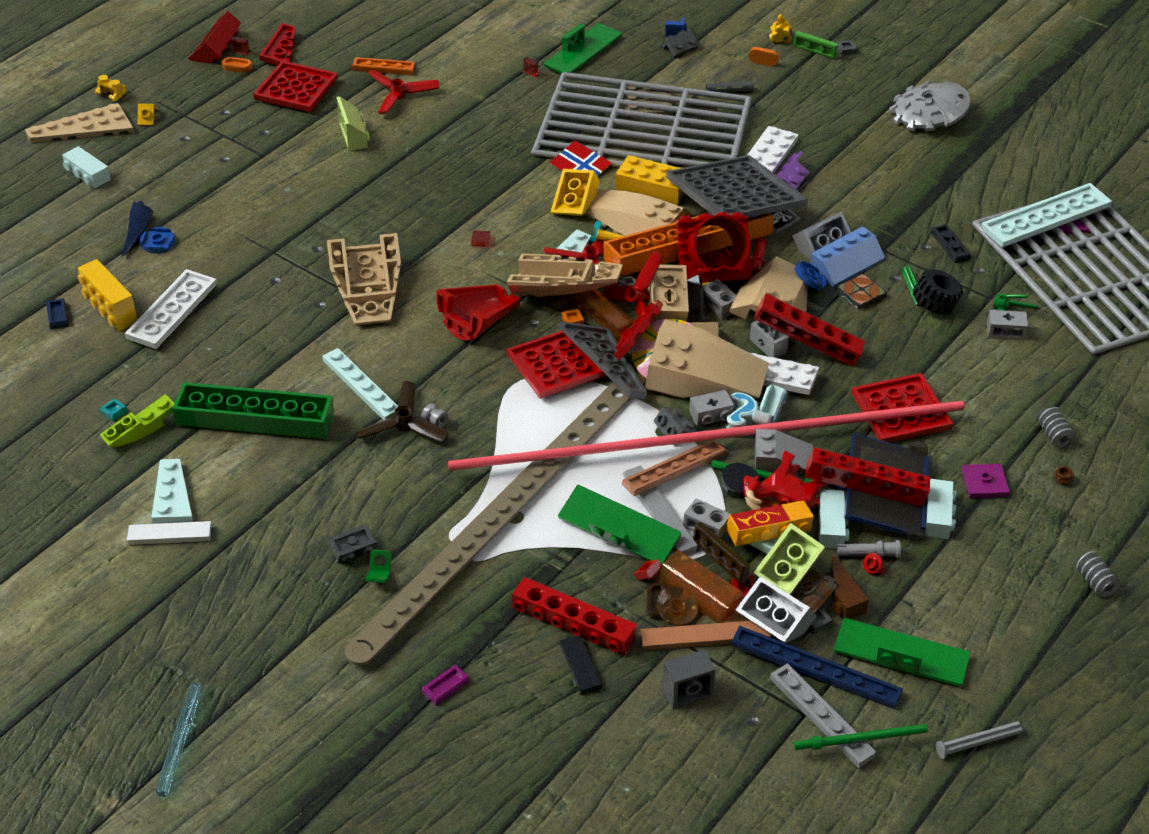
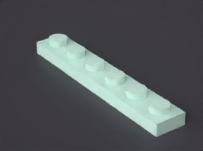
M337 348L322 356L323 362L383 420L395 417V409L398 405L342 351Z

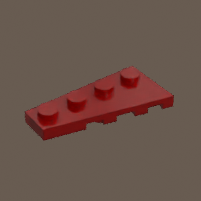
M281 23L261 52L259 60L277 66L281 61L290 62L296 26Z

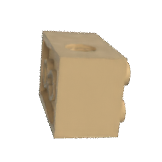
M659 265L649 288H647L649 290L648 305L651 302L654 304L659 300L663 303V307L656 316H653L654 318L650 324L662 319H679L686 322L689 312L686 265Z

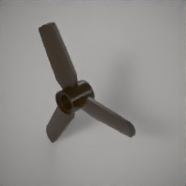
M404 381L398 407L395 409V417L355 432V435L361 439L397 427L400 431L411 430L437 442L444 443L449 436V432L421 417H413L416 386L413 382Z

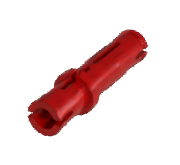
M762 237L756 239L754 256L751 259L752 276H754V272L757 274L761 271L765 263L764 253L767 240L763 238V242H761Z

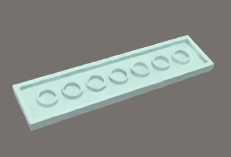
M1088 183L983 222L981 229L998 245L1005 247L1111 207L1112 201L1095 186Z

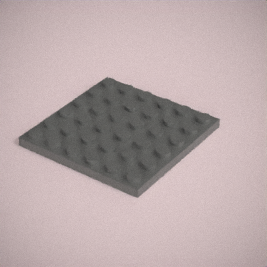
M750 155L666 171V178L690 196L701 207L712 213L713 216L719 212H729V215L735 212H743V215H748V218L757 217L758 215L799 208L800 206L807 205L808 198Z

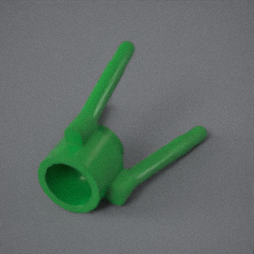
M996 294L993 308L1004 311L1009 309L1010 304L1038 308V305L1011 301L1009 299L1028 298V295Z

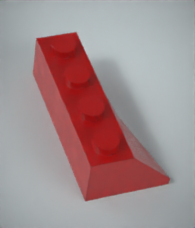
M227 10L213 25L210 32L203 38V41L196 47L195 52L188 59L203 63H211L214 60L218 61L223 55L222 53L228 48L227 44L239 32L240 29L238 27L241 22Z

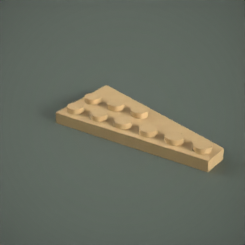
M118 103L25 129L31 143L47 142L53 138L67 140L70 136L87 138L103 136L105 133L118 135L121 131L134 133L131 123Z

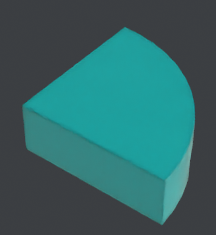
M595 222L593 226L595 232L593 236H590V244L596 241L598 229L602 230L603 222Z

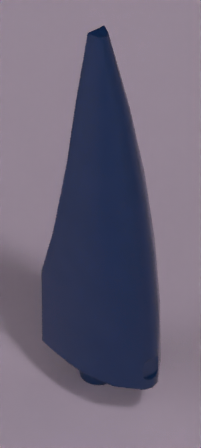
M142 201L133 202L129 213L128 234L122 256L136 244L152 218L153 210L144 205Z

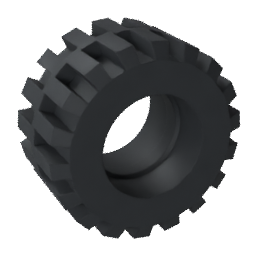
M927 269L922 273L915 285L913 295L915 300L930 312L947 315L954 310L962 297L963 288L959 281L942 270Z

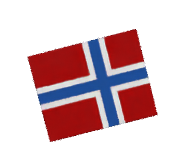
M577 141L572 142L549 162L562 171L563 169L594 170L597 176L612 164Z

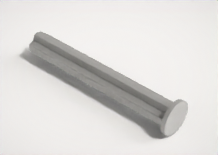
M1014 722L944 743L937 741L936 750L939 757L945 759L947 754L1022 733V727L1020 722Z

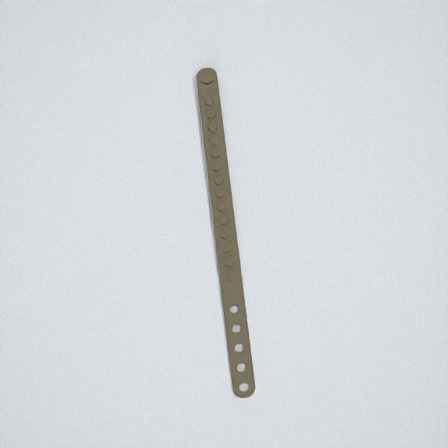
M635 371L644 386L645 378ZM612 382L544 450L586 445L626 405L631 397H628ZM615 392H620L623 394V396L614 397L612 394ZM601 406H605L609 410L602 412L599 411L598 408ZM585 421H592L594 425L585 426L583 423ZM570 436H578L580 439L571 441L568 438ZM574 456L532 461L345 647L346 660L357 666L370 663Z

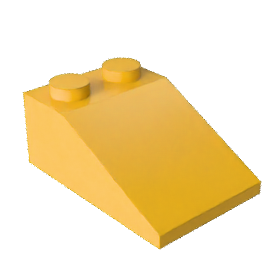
M563 169L551 214L583 216L595 198L600 180L595 171Z

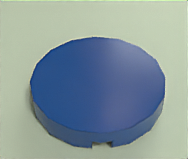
M154 227L148 233L145 231L140 237L143 250L149 253L166 252L175 245L176 241L175 234L165 227Z
M802 261L798 262L795 266L796 274L810 287L821 290L827 284L825 276L823 274L820 275L818 268L811 263Z

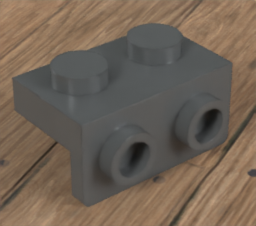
M690 29L688 31L683 30L675 36H668L662 47L663 49L668 47L673 57L699 47L700 43Z
M663 406L654 419V423L665 436L697 432L694 429V425L685 418L684 412L676 407L669 408Z
M367 524L328 539L337 562L351 561L356 555L361 553L367 555L377 545V541L373 539Z

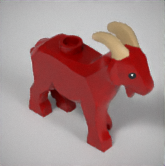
M784 451L782 455V463L779 468L761 484L758 481L759 476L750 477L747 475L743 479L745 500L747 505L753 510L761 509L757 504H761L762 501L760 499L765 497L773 498L780 502L781 505L804 500L809 510L814 506L819 507L820 501L816 495L820 493V490L825 489L829 483L811 479L812 482L805 483L803 480L795 477L801 466L792 464L795 455Z

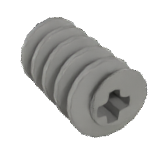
M1045 408L1037 413V420L1052 446L1058 449L1065 447L1074 436V432L1061 413L1060 408Z
M1096 551L1084 554L1077 562L1076 568L1078 572L1086 579V582L1098 597L1111 596L1119 589L1120 581H1116L1117 577L1112 574L1110 568H1107V564L1103 562V559L1098 557Z

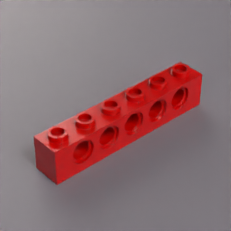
M767 293L758 304L754 317L755 320L852 367L861 357L865 343L864 340Z
M813 447L806 465V478L920 507L923 506L930 493L929 476Z
M526 577L523 578L512 593V607L517 611L548 622L556 628L569 631L575 636L580 635L592 643L604 646L613 652L625 655L636 639L637 624Z

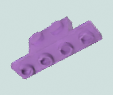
M802 151L797 155L794 153L788 159L789 162L781 168L782 171L777 174L778 177L794 189L798 188L809 173L798 162V159L803 154Z

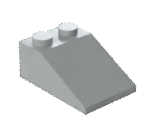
M756 429L754 444L755 469L774 473L782 463L781 458L784 451L795 455L792 464L801 466L796 475H806V465L813 450V445L778 430Z

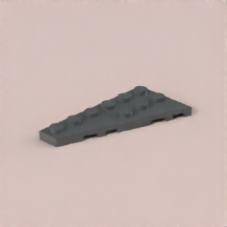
M561 321L559 328L628 397L645 399L647 391L627 357L624 355L618 360L614 356L617 350L615 346L618 342L610 328Z

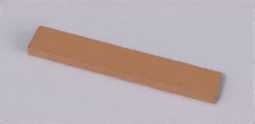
M710 440L623 479L622 485L633 496H636L712 462V460L725 456L727 450L716 440Z
M752 621L640 629L643 651L731 644L739 625L771 637V634Z

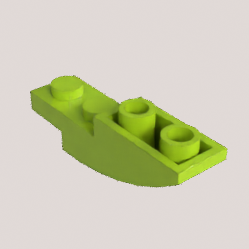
M165 394L136 416L130 412L102 432L100 437L110 448L137 441L165 425L162 420L173 413L174 402Z

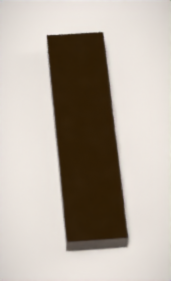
M702 522L696 523L693 533V540L740 584L746 583L750 564Z

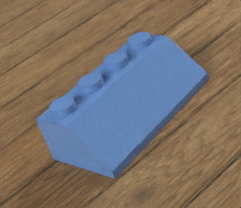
M861 227L811 253L810 263L818 268V273L820 275L823 274L827 283L834 288L884 261L885 256L876 236L866 228Z

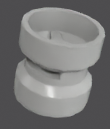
M433 403L428 404L422 412L423 419L441 428L448 421V413L442 409L439 410V407Z

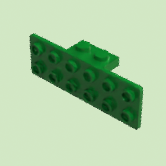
M580 23L562 36V50L544 62V67L561 74L563 72L573 73L620 38L622 32L600 23L585 32V25Z
M581 485L575 487L558 514L559 519L587 531L597 538H602L612 545L621 547L648 561L659 559L662 565H664L682 535L681 531Z
M848 618L843 619L834 647L835 653L959 687L963 684L970 657V651Z

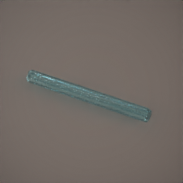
M193 681L189 686L155 789L156 795L159 797H166L169 793L203 689L200 682Z

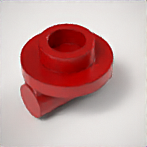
M870 553L865 557L863 567L866 572L870 574H883L886 571L880 555Z

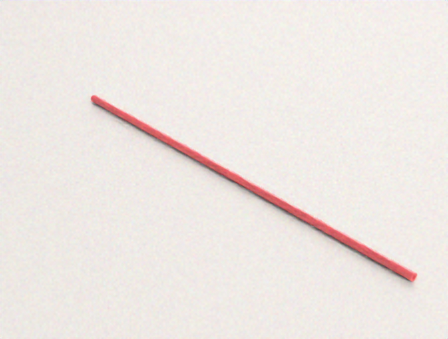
M963 401L461 459L448 461L449 471L750 436L755 435L756 429H771L784 432L962 411L965 409Z

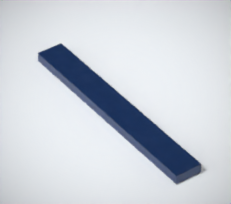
M740 625L731 641V646L782 666L788 663L797 672L892 709H896L903 692L901 687L785 644Z

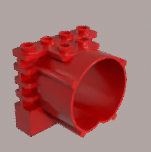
M719 212L715 216H712V213H703L698 215V218L691 219V215L680 216V219L676 220L679 249L678 265H686L687 280L697 275L702 278V282H712L716 279L720 281L752 279V263L749 256L751 239L748 232V215H743V212H735L732 215H729V212ZM705 226H718L730 235L733 249L727 262L722 264L717 261H710L705 265L701 261L696 250V237L701 228Z

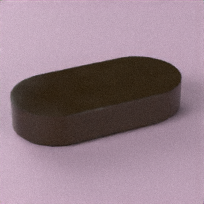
M653 583L647 588L646 612L653 620L663 619L660 614L665 613L663 608L656 606L657 597L660 593L668 599V589L662 583Z

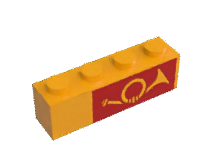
M803 500L731 514L728 516L727 532L735 546L780 538L790 523L804 533L810 532L814 516Z

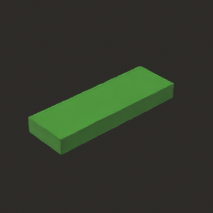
M800 31L795 32L793 46L832 59L837 57L838 43Z

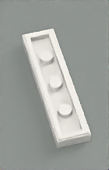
M211 521L129 525L127 543L128 545L210 541L212 525Z

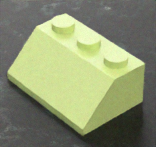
M340 96L337 97L339 124L348 150L368 148L367 141H370V136L366 129V124L363 122L362 113H359L357 107Z
M790 523L754 571L755 579L758 580L761 576L791 595L825 549V546Z

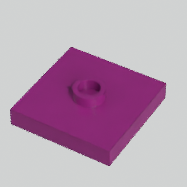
M1001 463L962 465L961 471L969 498L1009 497L1010 491Z

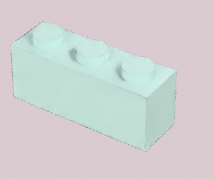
M79 146L62 155L64 168L72 172L77 178L82 179L87 185L89 184L93 188H97L111 180L108 166Z
M930 479L924 536L949 539L950 531L954 532L956 520L952 519V516L955 517L956 505L953 502L956 500L957 491L953 490V481Z
M823 489L820 490V505L818 507L819 543L825 546V548L837 549V544H844L845 541L849 540V529H845V526H848L849 520L844 519L846 499L843 490Z

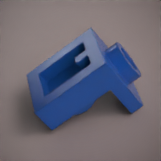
M681 17V22L666 21L665 37L675 36L683 30L687 31V23H684L683 17Z

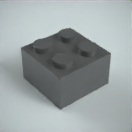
M705 650L692 652L664 662L663 691L672 709L713 697L716 669Z

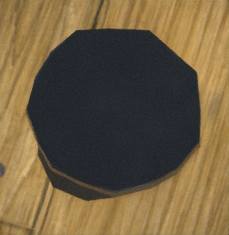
M739 462L726 465L721 476V486L727 495L745 498L743 479L747 475L750 477L758 476L757 471Z

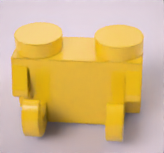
M780 14L778 21L774 22L771 26L772 33L769 34V37L773 43L784 41L787 44L791 41L792 27L784 16Z
M107 75L98 77V88L95 89V94L101 95L102 92L106 94L111 92L114 95H109V98L115 102L127 92V87L120 84L119 80H110Z

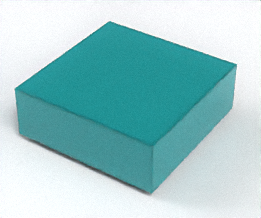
M114 398L102 406L100 412L111 421H115L128 412L127 406Z

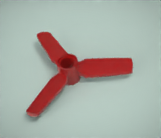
M376 70L368 72L370 76L382 85L391 89V93L387 95L378 110V114L382 115L388 113L397 100L403 99L405 93L411 94L440 88L438 80L415 81L404 84L402 79L391 80Z
M596 240L592 245L585 246L583 253L544 247L543 252L567 258L574 257L583 262L586 259L593 260L594 264H598L601 262L598 257L604 254V241ZM619 281L607 286H618Z
M656 251L651 253L637 277L636 286H606L603 291V297L635 302L637 316H643L646 313L645 303L649 299V290L647 288H649L663 259L662 255Z

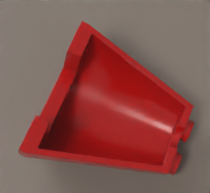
M498 284L446 288L436 291L437 307L445 319L443 320L444 325L452 335L461 340L476 338L512 310L519 307L521 298L514 294L509 296L506 289Z

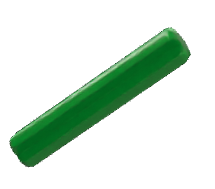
M910 266L904 267L902 271L913 301L918 306L920 304L913 295L917 279Z

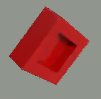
M659 559L646 561L634 575L637 580H651L658 574L657 571L663 565Z

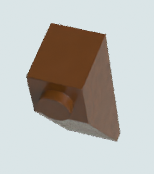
M832 557L830 576L831 582L836 586L832 591L835 613L840 615L842 619H853L866 614L868 598L837 557Z

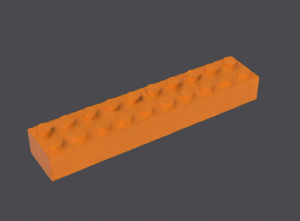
M763 214L747 219L751 240L773 234L774 216L772 214ZM676 222L604 241V260L609 263L623 264L620 276L640 272L653 251L662 255L663 259L660 265L679 260ZM705 226L698 231L696 237L698 255L733 246L730 235L721 227Z

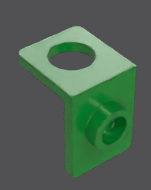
M371 550L370 571L366 576V581L386 583L391 574V551ZM383 555L387 560L386 564L383 566L376 564L375 557Z

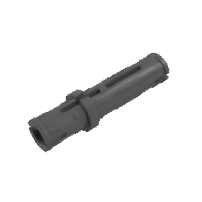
M753 81L706 84V91L721 93L754 90ZM735 86H743V88H732V87H735ZM717 87H728L725 89H716Z

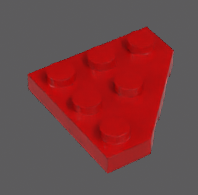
M657 300L654 304L651 302L645 308L646 313L643 316L639 315L633 321L630 329L626 328L621 334V338L618 340L619 343L615 346L617 350L614 354L618 360L635 344L639 334L641 335L650 325L654 318L653 316H656L663 307L661 301Z

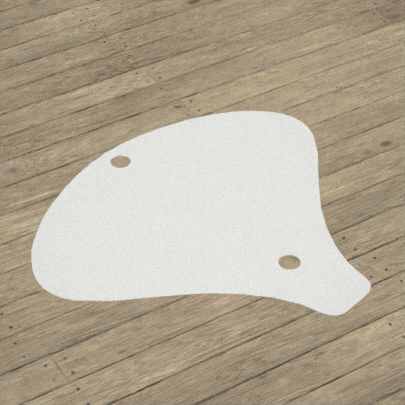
M525 379L515 383L506 391L498 413L494 456L544 450L608 386L591 381L539 399ZM615 392L612 394L614 397L623 396V394L620 392ZM631 398L586 445L658 437L655 433L658 427L654 423V419L660 411L637 398ZM601 406L598 408V410L602 412L609 410L605 406ZM585 421L583 424L585 426H592L594 422ZM570 436L568 439L577 441L580 438L578 436ZM695 442L574 456L520 511L524 515L523 521L518 524L509 522L472 561H484L503 553L523 549L548 547L581 548L640 557L559 519V512L575 487L581 485L652 518L637 495L633 496L622 485V480L625 479L623 476L624 471L640 465L645 470L698 445ZM532 461L493 466L479 501L470 513L451 529L449 533L450 541L452 542ZM709 463L656 486L682 524L685 511L696 498L721 510H725L721 487ZM686 529L693 538L694 532L689 529ZM698 546L696 551L679 557L673 549L667 560H692L702 557L707 553Z

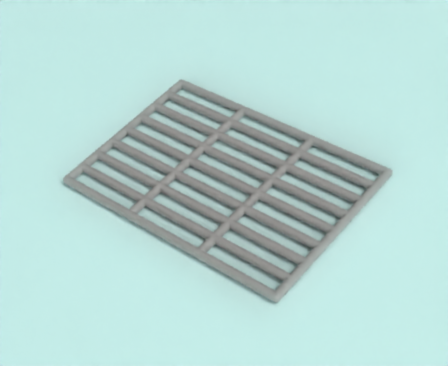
M563 72L531 154L533 156L555 158L560 153L539 150L540 146L565 149L570 145V143L543 140L544 136L599 143L600 147H585L602 157L603 155L627 158L630 155L667 165L675 164L690 167L709 163L670 157L671 153L716 160L736 158L752 97ZM566 79L619 85L621 87L616 89L565 81ZM627 86H635L642 89L650 88L651 90L680 93L682 97L626 89ZM562 88L617 95V98L564 92ZM632 95L637 96V98L644 99V97L651 98V100L666 101L680 104L679 107L632 100H624L623 97ZM695 95L745 103L744 105L692 99L688 98V96ZM560 97L605 104H613L614 107L609 108L579 103H571L558 101V99ZM629 104L637 105L638 108L643 109L651 107L652 110L676 113V116L620 109V106H628ZM686 104L703 107L741 111L742 114L738 115L700 109L685 108ZM555 107L611 114V116L608 118L556 111L554 109ZM683 114L740 122L739 125L707 120L684 118L682 116ZM617 115L665 121L672 122L673 126L616 118ZM551 117L607 124V127L551 120ZM687 124L737 131L735 135L682 128L679 125ZM619 125L671 133L670 136L613 129V126ZM550 126L602 133L604 136L596 137L547 130V128ZM678 133L734 141V144L676 137ZM610 135L667 142V146L610 139ZM675 143L731 151V155L673 147ZM607 145L643 149L664 152V155H650L607 149L606 147ZM607 159L612 163L609 165L612 167L620 168L624 162Z
M1112 206L1105 210L1123 228L1116 229L1099 212H1095L1091 215L1109 232L1102 234L1086 217H1082L1078 220L1090 229V232L1094 235L1093 237L1087 238L1072 222H1069L1066 225L1072 229V233L1080 241L1072 242L1059 227H1055L1051 230L1065 245L1058 247L1045 232L1037 235L1050 249L1043 251L1029 237L1024 239V241L1036 254L1028 255L1016 242L1010 244L1021 257L1016 260L981 229V224L1023 207L972 222L975 229L1093 355L1149 338V319L1119 290L1127 287L1149 310V299L1135 286L1142 283L1149 290V273L1143 275L1108 239L1115 237L1148 271L1149 261L1123 235L1129 233L1148 252L1149 242ZM1101 242L1135 277L1128 279L1094 243ZM1086 246L1121 282L1114 284L1079 248ZM1071 250L1100 279L1105 287L1098 288L1064 252ZM1057 255L1091 291L1084 293L1050 256ZM1042 259L1076 296L1068 297L1035 261ZM1028 264L1061 300L1053 302L1020 265ZM1112 292L1148 330L1141 332L1105 294ZM1098 297L1133 335L1126 337L1090 298ZM1082 301L1118 340L1111 342L1075 303ZM1067 306L1096 336L1102 345L1095 347L1060 308Z

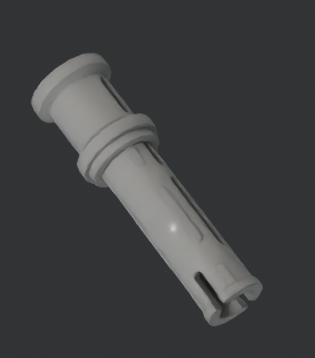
M882 540L871 544H837V557L867 556L870 553L878 554L881 558L896 557L900 559L901 556L900 540L895 542H882Z

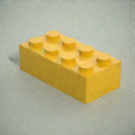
M628 155L616 172L615 190L651 196L677 206L685 195V192L681 191L680 188L666 178V171L680 169L678 167Z
M97 259L78 267L79 275L77 277L83 288L81 289L83 297L85 299L88 298L91 305L99 310L100 315L107 318L110 326H114L118 331H122L132 326L138 320L132 295Z

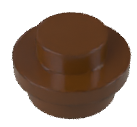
M1061 466L1054 472V479L1060 484H1070L1074 480L1073 470L1069 467Z

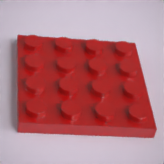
M281 61L255 91L253 96L255 100L311 112L336 82L338 73Z
M563 331L506 349L507 356L539 399L606 376Z
M922 373L852 387L851 394L862 412L940 403ZM946 412L868 421L877 439L889 443L950 430L953 427V422Z

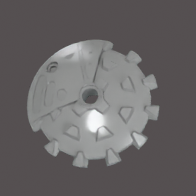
M926 81L925 84L917 87L909 86L904 94L896 95L893 100L896 104L890 107V115L896 114L893 121L897 125L903 123L907 125L906 129L915 131L916 128H926L925 131H934L935 127L942 125L948 127L968 117L970 96L965 88L954 82L934 83L933 81Z

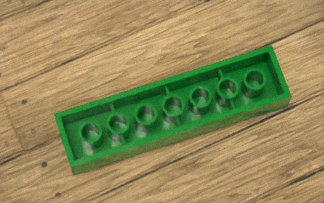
M183 382L172 408L176 425L326 439L334 415L333 397L330 395Z

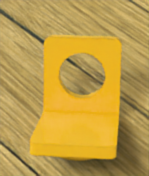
M138 104L137 124L154 125V111H157V107L154 104Z

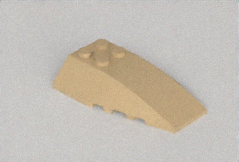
M597 190L595 198L584 215L593 220L597 219L603 222L602 225L604 227L609 226L613 229L614 233L626 236L674 223L680 219V216L691 215V212L675 204L639 193L619 190Z
M397 233L380 235V244L345 247L344 238L327 240L330 271L354 325L391 322L401 266Z
M521 254L518 259L519 274H511L507 280V286L511 294H517L518 296L535 295L536 297L580 293L618 282L623 264L602 261L594 264L593 260L586 259L583 262L577 261L574 257H569L566 260L562 259L560 255Z
M776 256L740 288L729 312L746 319L750 309L756 312L758 304L766 293L806 312L808 285L796 274V265ZM789 336V340L796 342V339Z
M665 319L657 335L649 363L645 389L679 398L696 397L726 390L729 396L739 392L748 394L754 399H760L769 363L702 328Z

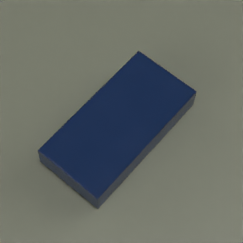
M65 299L47 301L50 329L69 326Z

